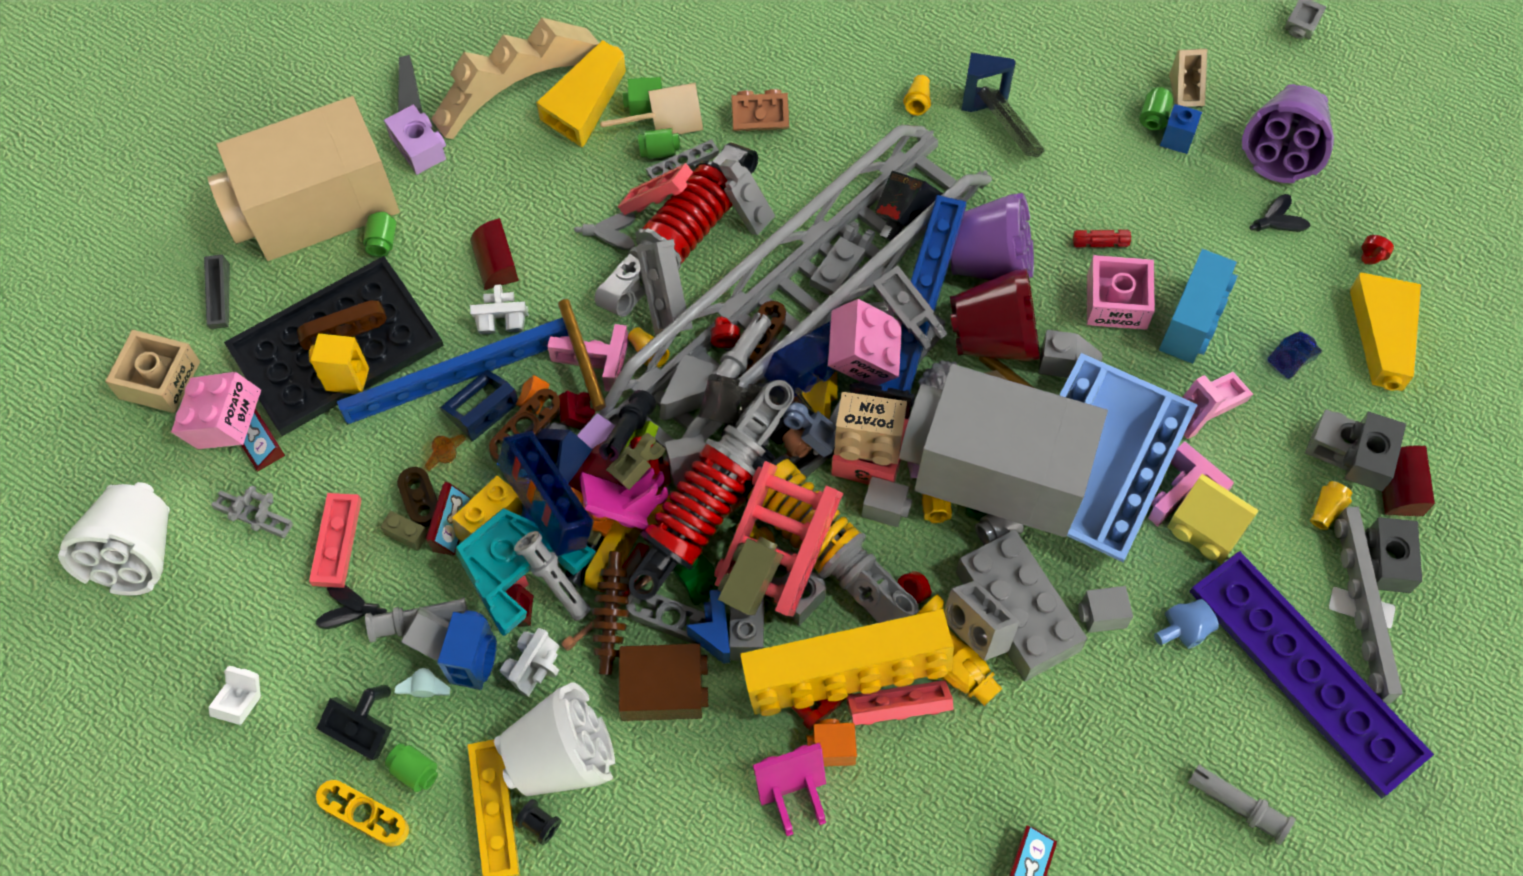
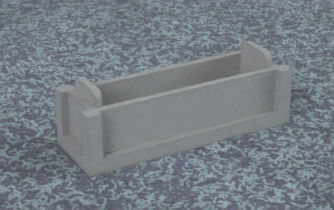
M674 239L636 247L655 336L686 310L674 253ZM692 322L681 331L692 329Z

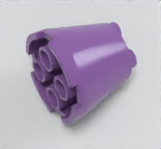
M1290 84L1255 112L1248 121L1242 136V150H1245L1248 159L1254 165L1253 169L1261 176L1281 183H1294L1295 180L1303 179L1313 174L1317 175L1323 170L1330 159L1334 146L1328 98L1311 87Z
M1023 193L1010 194L964 212L950 259L953 275L993 280L1014 270L1027 268L1029 279L1033 277L1034 246L1033 240H1031L1029 222H1026L1030 220V212Z

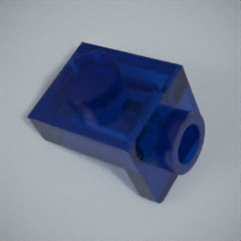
M1298 331L1282 340L1268 357V362L1287 379L1294 377L1302 366L1314 361L1323 350L1317 346L1313 337Z

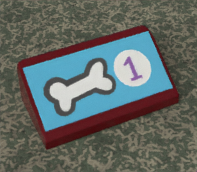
M255 408L244 443L241 446L258 472L281 459L285 454Z
M444 482L426 540L433 552L455 555L456 546L459 545L460 540L455 537L452 517L471 498L449 482Z
M1026 825L1008 876H1047L1057 841Z

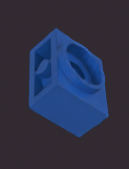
M466 610L464 614L453 612L437 662L450 684L482 690L484 682L488 680L495 661L497 640L487 619L475 611Z

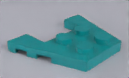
M504 508L456 546V555L503 636L507 635L522 622L527 614V611L505 592L529 572L531 565L524 556L518 555L514 550L515 545L522 537L531 532L538 531L542 536L541 541L549 552H554L558 557V562L573 575L585 567L596 553L595 550L586 545L582 548L571 543L570 538L558 534L555 536L541 529V525Z

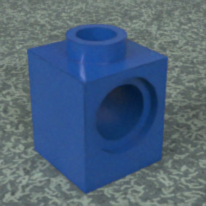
M1174 104L1160 146L1187 154L1202 112Z

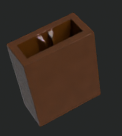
M700 644L620 646L619 713L621 720L702 719V708L709 707L708 687H702V675H708V655H701Z

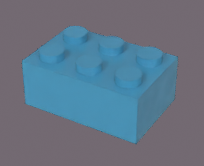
M1204 249L1201 250L1159 351L1192 364L1198 353L1205 354L1218 326V320L1227 304L1229 293H1231L1238 275L1233 274L1236 261Z

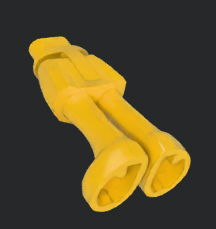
M937 594L917 614L943 609L944 600ZM949 629L954 646L953 671L948 672L942 679L954 688L967 694L969 698L974 695L985 706L1003 688L992 678L995 675L994 672L989 674L991 670L986 661Z

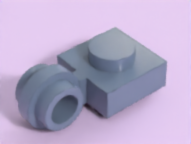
M798 402L792 403L783 414L785 425L795 430L803 427L804 432L801 436L803 441L823 457L831 454L835 446L836 425L819 411L809 416L805 405Z

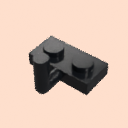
M380 685L365 689L356 708L338 697L330 698L316 729L370 760L378 759L392 728L368 715L375 700L389 697L391 693L390 687L388 685Z

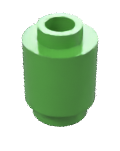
M1156 87L1146 95L1139 120L1147 129L1160 130L1167 126L1173 106V98L1169 90Z
M672 128L645 131V134L638 135L641 157H648V159L673 157L676 155V150H681L679 133H673Z
M376 212L367 218L363 244L365 251L371 256H387L393 248L397 222L390 214Z
M403 743L396 745L385 760V766L389 769V773L415 792L429 789L437 779V763L412 745L405 746Z

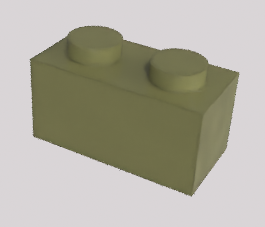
M390 511L380 527L384 535L417 551L425 542L428 533L424 526L393 511Z

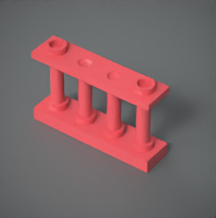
M765 461L763 467L759 466L754 473L752 485H755L727 555L725 559H720L716 566L714 576L717 579L714 585L719 587L724 575L731 573L736 563L733 561V556L739 544H745L747 538L755 540L749 536L756 519H759L800 536V540L803 541L798 554L793 553L791 555L776 548L775 551L784 555L780 565L787 567L790 575L785 585L781 584L778 586L770 583L765 595L774 598L775 603H778L775 609L776 612L786 616H794L844 493L829 486H825L823 492H813L774 476L778 466ZM771 488L812 505V509L816 511L811 523L806 522L803 524L762 507L768 489Z

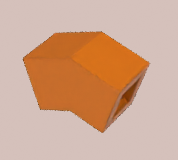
M533 375L523 384L521 394L515 405L521 408L538 390L549 389V383ZM542 399L539 400L540 408L535 413L536 415L539 414L543 404L545 403V401H543Z

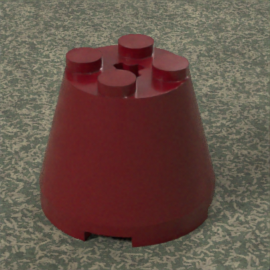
M1027 268L1014 270L955 296H950L953 313L951 314L953 332L957 334L956 348L958 356L968 355L1020 361L1040 359L1034 304Z

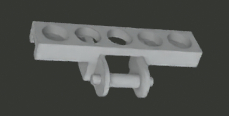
M711 139L646 168V173L651 179L660 176L653 175L659 171H663L662 174L683 165L677 162L682 157L688 159L686 164L688 166L692 165V171H694L700 161L717 157L719 150ZM713 148V151H712V152H709V153L704 152V151H706V150H708V149Z
M253 485L245 490L243 497L240 495L235 497L220 491L217 501L211 504L215 510L227 514L228 519L231 521L239 519L251 524V529L254 531L262 529L285 539L293 526L291 520L268 511L269 506L273 503V494L267 493L262 495L256 492V487ZM253 498L261 501L258 508L250 505ZM228 499L231 501V505L227 508L221 505V502ZM251 511H257L255 520L247 519ZM267 517L272 518L270 525L264 523ZM282 522L286 524V527L281 531L275 528V525Z

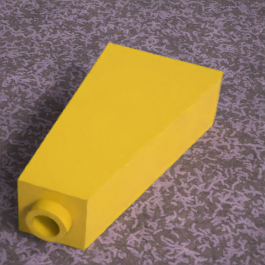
M602 40L536 102L540 120L582 148L589 139L626 72L624 53L617 46H612Z
M1360 272L1350 288V295L1372 385L1381 386L1391 391H1403L1414 377L1421 284Z

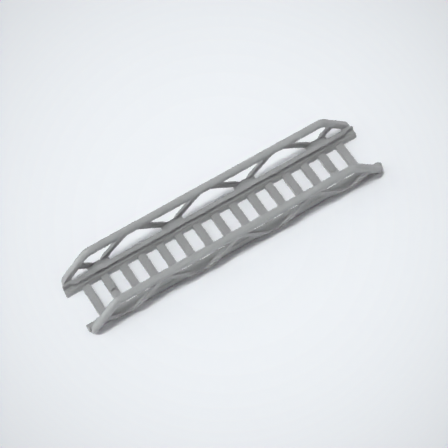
M899 125L895 127L631 357L622 368L604 400L606 407L599 411L600 415L616 425L620 420L619 412L623 406L629 404V398L618 408L615 409L614 407L623 391L630 388L633 391L645 390L649 392L660 407V402L665 394L663 391L668 387L683 354L719 367L720 364L706 353L714 346L711 343L710 330L715 327V322L661 370L656 365L676 335L694 319L718 312L733 325H739L745 330L752 320L748 315L758 306L761 307L765 302L773 301L769 296L779 288L810 314L800 323L786 311L784 328L789 333L781 341L776 339L769 352L717 399L710 396L704 407L706 409L695 419L689 413L673 417L676 422L686 429L682 438H691L702 434L705 441L731 417L738 405L751 394L752 390L756 389L759 383H763L776 368L780 369L779 367L785 363H791L815 341L824 326L831 321L832 310L865 295L874 287L873 282L896 267L905 252L925 235L935 201L881 250L871 243L865 252V256L870 260L861 268L858 266L851 277L822 304L818 303L790 280L797 271H801L811 279L818 267L811 263L810 260L818 253L826 257L833 248L830 242L838 235L843 237L847 227L857 218H860L879 234L881 233L886 221L876 215L869 207L877 200H880L891 171L907 175L914 167H917L946 189L941 196L966 202L975 194L978 188L983 189L990 183L992 177L985 170L983 173L979 171L977 174H967L955 180L926 158L938 147V139L933 136L934 132L932 130L928 131L923 126ZM910 137H917L918 143L909 151L903 153L901 149ZM900 139L891 157L885 162H874ZM876 170L882 172L875 181L828 222L823 219L844 187L859 174ZM822 207L815 218L814 224L807 231L794 232ZM857 232L851 242L859 245L863 236ZM799 239L804 242L747 294L742 291L762 259L778 245ZM741 279L735 287L732 296L725 303L711 305ZM773 312L770 316L773 318L777 317L778 314ZM763 335L759 343L764 344L767 341L766 336ZM731 347V348H723V349H724L726 352H728V351H731V350L733 349V347ZM654 355L648 364L646 372L638 379H631L635 371ZM660 427L658 428L655 442H658L665 448L664 442L674 439Z

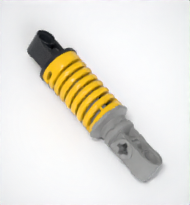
M761 445L765 453L762 457H757L756 461L753 462L752 467L755 471L759 466L763 467L764 462L767 461L778 466L774 476L811 491L814 490L812 482L804 483L806 476L796 468L787 454L776 459ZM745 481L744 484L747 488L743 493V498L749 501L755 485H752V481ZM771 488L768 489L762 507L803 524L806 522L811 523L816 511L812 509V505ZM837 509L813 568L822 579L830 575L836 577L840 581L839 586L843 590H847L870 613L877 623L915 615L918 611V604L915 598L893 579L891 574L876 561L877 558L872 553L867 554V551L863 549L862 544L866 539L864 533H861L851 523H848L846 517H841L835 521L840 515V511ZM774 526L776 530H782V536L785 539H790L793 547L800 550L803 543L800 540V536ZM880 579L884 580L880 584L877 583ZM867 593H871L868 597H864Z

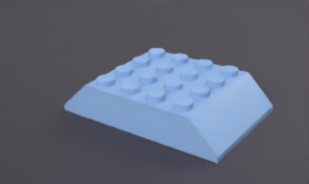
M1081 353L1060 396L1104 408L1108 412L1085 495L1067 536L1124 562L1198 404Z

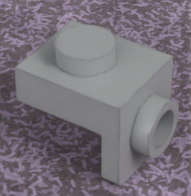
M1299 0L1286 22L1285 29L1289 30L1288 33L1293 37L1310 39L1325 12L1326 6L1312 0Z

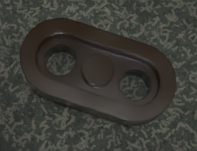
M409 467L400 473L397 485L410 519L424 527H428L431 524L438 499L427 472L420 467ZM413 484H420L417 489H411ZM423 510H430L428 515H420Z

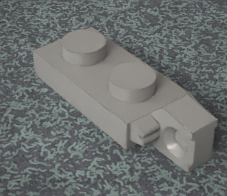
M726 159L719 166L727 179L724 191L751 234L758 235L775 217V214L750 171L745 166H741L738 160Z

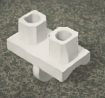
M501 284L494 285L493 294H483L484 303L495 302V304L470 305V314L475 319L477 330L480 334L496 333L495 318H505L507 332H522L524 330L525 316H529L528 306L525 305V302L504 303L506 301H514V292L503 293Z
M538 628L535 633L523 632L517 641V647L523 652L518 661L511 658L506 660L500 669V673L521 694L528 697L536 684H541L546 675L556 677L559 669L553 665L558 656L556 651L559 645L548 636L549 633L546 630Z

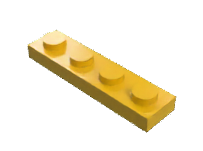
M495 739L467 744L482 875L520 876L510 789L503 778V770L506 769L503 758L495 747Z

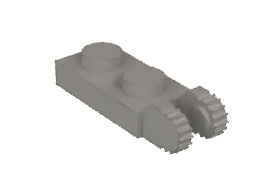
M854 221L851 222L845 230L843 237L838 239L811 277L810 286L829 296L833 294L851 277L863 260L866 250L874 239L875 232L868 229L861 238L859 245H856L851 241L856 236L860 225Z
M898 265L873 282L874 288L909 333L912 332L924 350L931 347L930 340L919 328L926 321H928L936 336L942 339L947 335L945 329L935 317L933 309Z

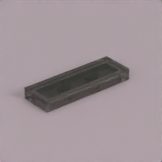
M983 86L977 94L1023 153L1027 156L1038 158L1045 151L1040 142L998 89Z

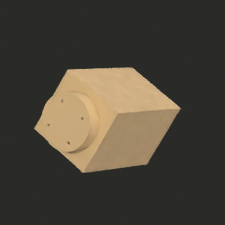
M354 96L216 144L226 171L207 178L219 211L234 242L238 244L256 238L267 261L365 226L368 216L376 212H386L391 216L400 213L382 161Z

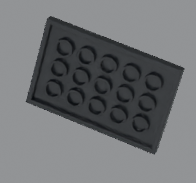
M385 256L224 342L245 378L261 389L258 399L281 437L338 405L337 401L355 395L325 390L321 380L317 377L313 365L309 362V350L301 347L297 336V329L304 323L367 301L375 300L381 302L387 317L385 323L372 330L352 336L356 338L369 366L364 390L444 346L442 339Z

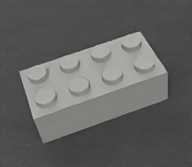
M1016 529L959 559L956 574L962 584L976 580L1020 621L1009 652L1006 653L1024 681L1081 652L1088 638Z

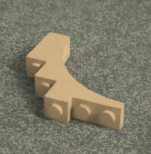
M541 17L527 40L503 34L489 57L463 52L450 73L455 82L431 120L445 138L454 139L466 121L496 94L515 82L535 73L552 68L575 66L599 42L587 28Z

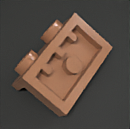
M779 89L766 90L765 94H754L753 91L745 90L737 92V95H732L733 131L789 129L788 93H781Z

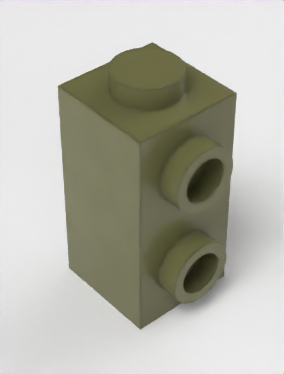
M759 536L757 541L747 538L745 544L740 543L733 556V561L736 563L731 573H726L719 584L718 591L721 594L718 600L747 615L755 616L784 556L775 551L778 545Z

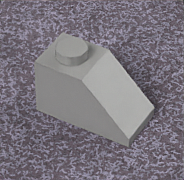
M1046 330L1041 347L1038 374L1068 378L1081 353L1101 362L1102 353L1076 333Z
M683 354L660 402V418L668 420L705 407L710 396L715 397L718 393L708 381L709 375L716 371L718 366Z

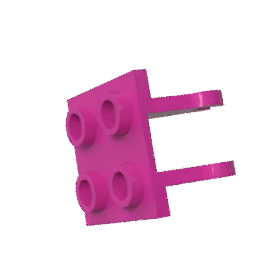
M648 469L630 490L624 486L582 472L580 483L584 508L596 517H608L617 520L625 527H637L645 530L648 526L647 517L658 504L665 502L668 498L666 487L663 488L659 495H655L658 487L664 482L663 472L660 471L656 479H651L654 475V469Z
M820 743L811 746L803 745L796 748L793 752L778 757H767L760 763L753 765L761 806L775 802L786 836L793 835V828L782 796L804 788L807 789L819 825L826 823V817L816 787L826 784Z

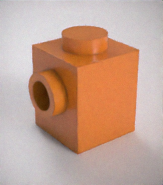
M824 719L820 721V724L813 725V735H807V745L811 746L820 743L824 767L854 766L856 764L855 723H840L838 719Z

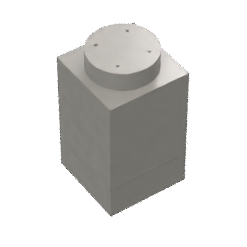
M951 364L943 390L921 384L906 427L899 459L920 465L915 486L916 492L1066 538L1085 495L1108 410Z

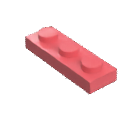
M685 163L631 189L618 205V208L624 215L635 210L639 213L650 203L659 204L670 194L676 196L687 187L686 181L693 171Z
M327 493L309 579L312 586L345 587L362 501L359 495Z
M945 680L884 689L871 694L857 693L847 696L849 713L852 723H855V725H870L880 721L903 720L912 716L936 715L941 712L954 710L953 698Z

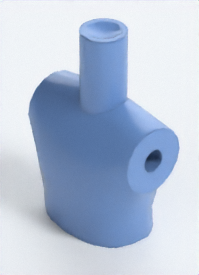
M1199 599L1187 604H1177L1167 610L1165 616L1170 626L1155 633L1154 637L1159 645H1163L1178 637L1188 649H1191L1203 642L1210 633L1216 631L1219 623L1210 606L1203 599Z

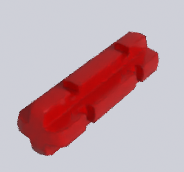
M1118 229V232H1115V230H1090V233H1087V230H1076L1073 234L1074 247H1086V244H1089L1090 247H1114V244H1117V247L1130 246L1132 236L1131 231L1128 229Z

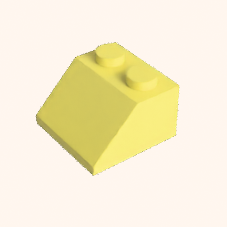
M1201 474L1173 515L1167 528L1179 540L1189 542L1198 548L1206 558L1216 560L1222 564L1259 510L1204 474Z

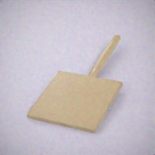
M696 83L648 91L652 113L600 123L601 127H608L653 118L655 130L672 128L673 133L679 134L703 130Z

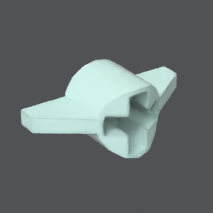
M421 668L411 677L396 685L395 694H411L421 698L434 695L450 696V687L436 678L429 669Z

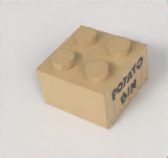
M132 330L105 382L120 400L175 413L185 394L186 385L189 383L190 378L194 376L200 360L188 343Z
M842 392L836 423L834 455H839L846 460H872L879 465L898 464L907 401Z

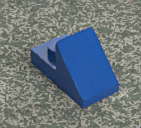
M718 589L709 590L710 602H704L705 620L707 623L687 625V635L723 664L730 663L725 604L718 600L721 594Z

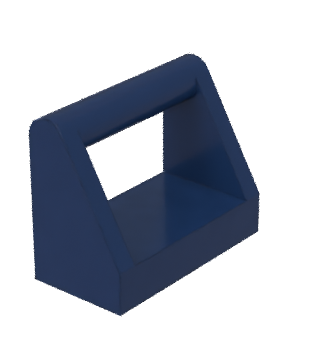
M971 52L961 110L975 112L1006 103L1011 89L1016 65L1015 60ZM1002 73L999 90L977 87L979 79Z
M487 369L444 403L440 409L473 442L515 408L518 398L515 389L507 381ZM489 383L496 389V391L465 416L456 411V409Z
M542 428L534 440L529 481L531 478L534 485L564 488L572 480L593 449L571 430ZM557 462L555 474H548Z

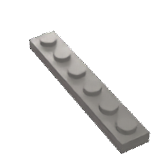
M1346 507L1336 519L1334 531L1336 537L1340 538L1342 545L1341 562L1343 567L1347 568L1349 576L1348 593L1350 598L1354 599L1356 606L1355 624L1362 633V655L1364 660L1368 661L1371 673L1369 676V686L1386 704H1391L1403 694L1360 510L1359 507Z

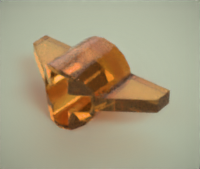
M463 434L452 438L445 436L435 437L432 441L433 453L425 464V468L430 471L439 462L444 464L452 462L457 455L456 448L466 440V437Z

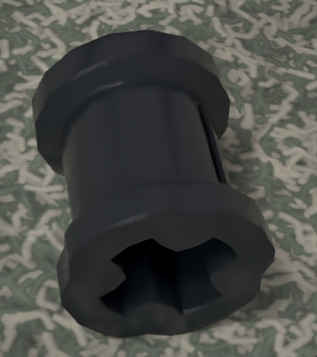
M531 799L519 812L514 824L518 828L524 827L538 838V843L543 846L555 835L562 820L558 816L551 817L538 807L536 800Z

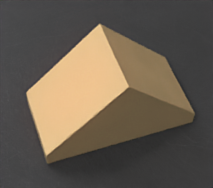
M1206 48L1177 51L1169 74L1175 104L1184 107L1205 106Z

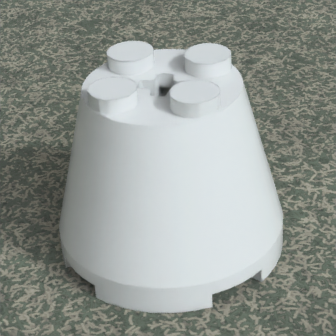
M146 483L108 485L103 494L63 538L58 554L59 561L68 573L84 584L91 580L111 587L110 593L118 595H141L153 590L154 585L160 580L163 572L170 508L160 497L153 493L154 489Z
M569 683L558 688L507 728L500 736L495 737V747L502 756L506 767L503 770V778L510 789L517 787L522 794L533 796L599 786L613 779L611 772H609V766L615 764V756L609 733L602 716L597 718L594 710L587 705L586 701H589V695L580 685Z

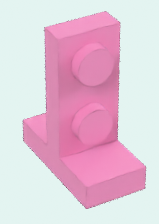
M614 325L610 345L597 340L584 341L592 367L604 369L602 378L605 391L608 392L624 365L629 343L626 325ZM550 336L547 347L551 362L579 366L570 338L568 336L560 338Z
M1234 372L1212 382L1205 375L1197 378L1182 397L1198 404L1184 436L1187 439L1195 436L1208 420L1247 402L1253 393Z
M1184 441L1177 448L1171 460V464L1181 473L1172 482L1173 488L1168 493L1162 491L1152 501L1151 506L1153 510L1148 519L1158 527L1181 505L1201 474H1204L1228 491H1230L1234 482Z

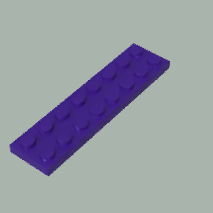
M1241 551L1237 552L1192 587L1190 593L1196 600L1203 599L1210 606L1222 628L1381 799L1387 796L1434 755Z

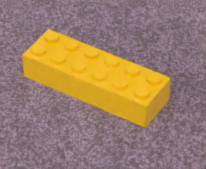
M940 609L740 653L754 715L771 716L778 714L783 708L794 706L797 709H803L812 706L815 701L824 699L839 701L845 699L848 694L860 691L862 694H871L879 691L883 686L892 684L897 687L912 684L915 681L914 679L928 677V679L942 678L948 672L953 671L954 646L944 610Z

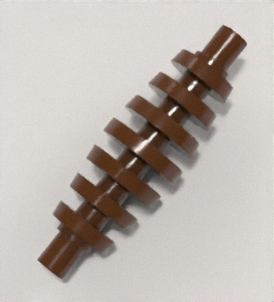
M609 551L608 566L600 571V576L607 577V582H598L597 589L606 590V594L595 595L594 599L596 603L605 604L604 608L592 609L593 616L603 617V621H592L593 629L602 630V635H593V642L601 643V649L593 648L594 656H598V659H600L599 674L612 675L613 660H615V657H619L620 651L614 650V645L623 644L624 637L615 636L616 631H626L627 624L617 623V618H628L629 616L628 610L618 609V605H629L628 597L619 596V592L628 591V584L620 583V578L628 577L627 571L622 570L623 567H621L622 552Z

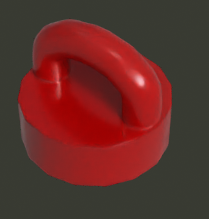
M1369 235L1361 246L1363 251L1361 260L1364 264L1368 265L1388 260L1394 250V245L1383 236Z
M717 317L715 327L710 330L711 343L718 348L734 347L740 338V328L733 325L726 317Z
M912 571L898 579L897 583L915 598L917 604L924 602L932 595L928 579L920 572Z

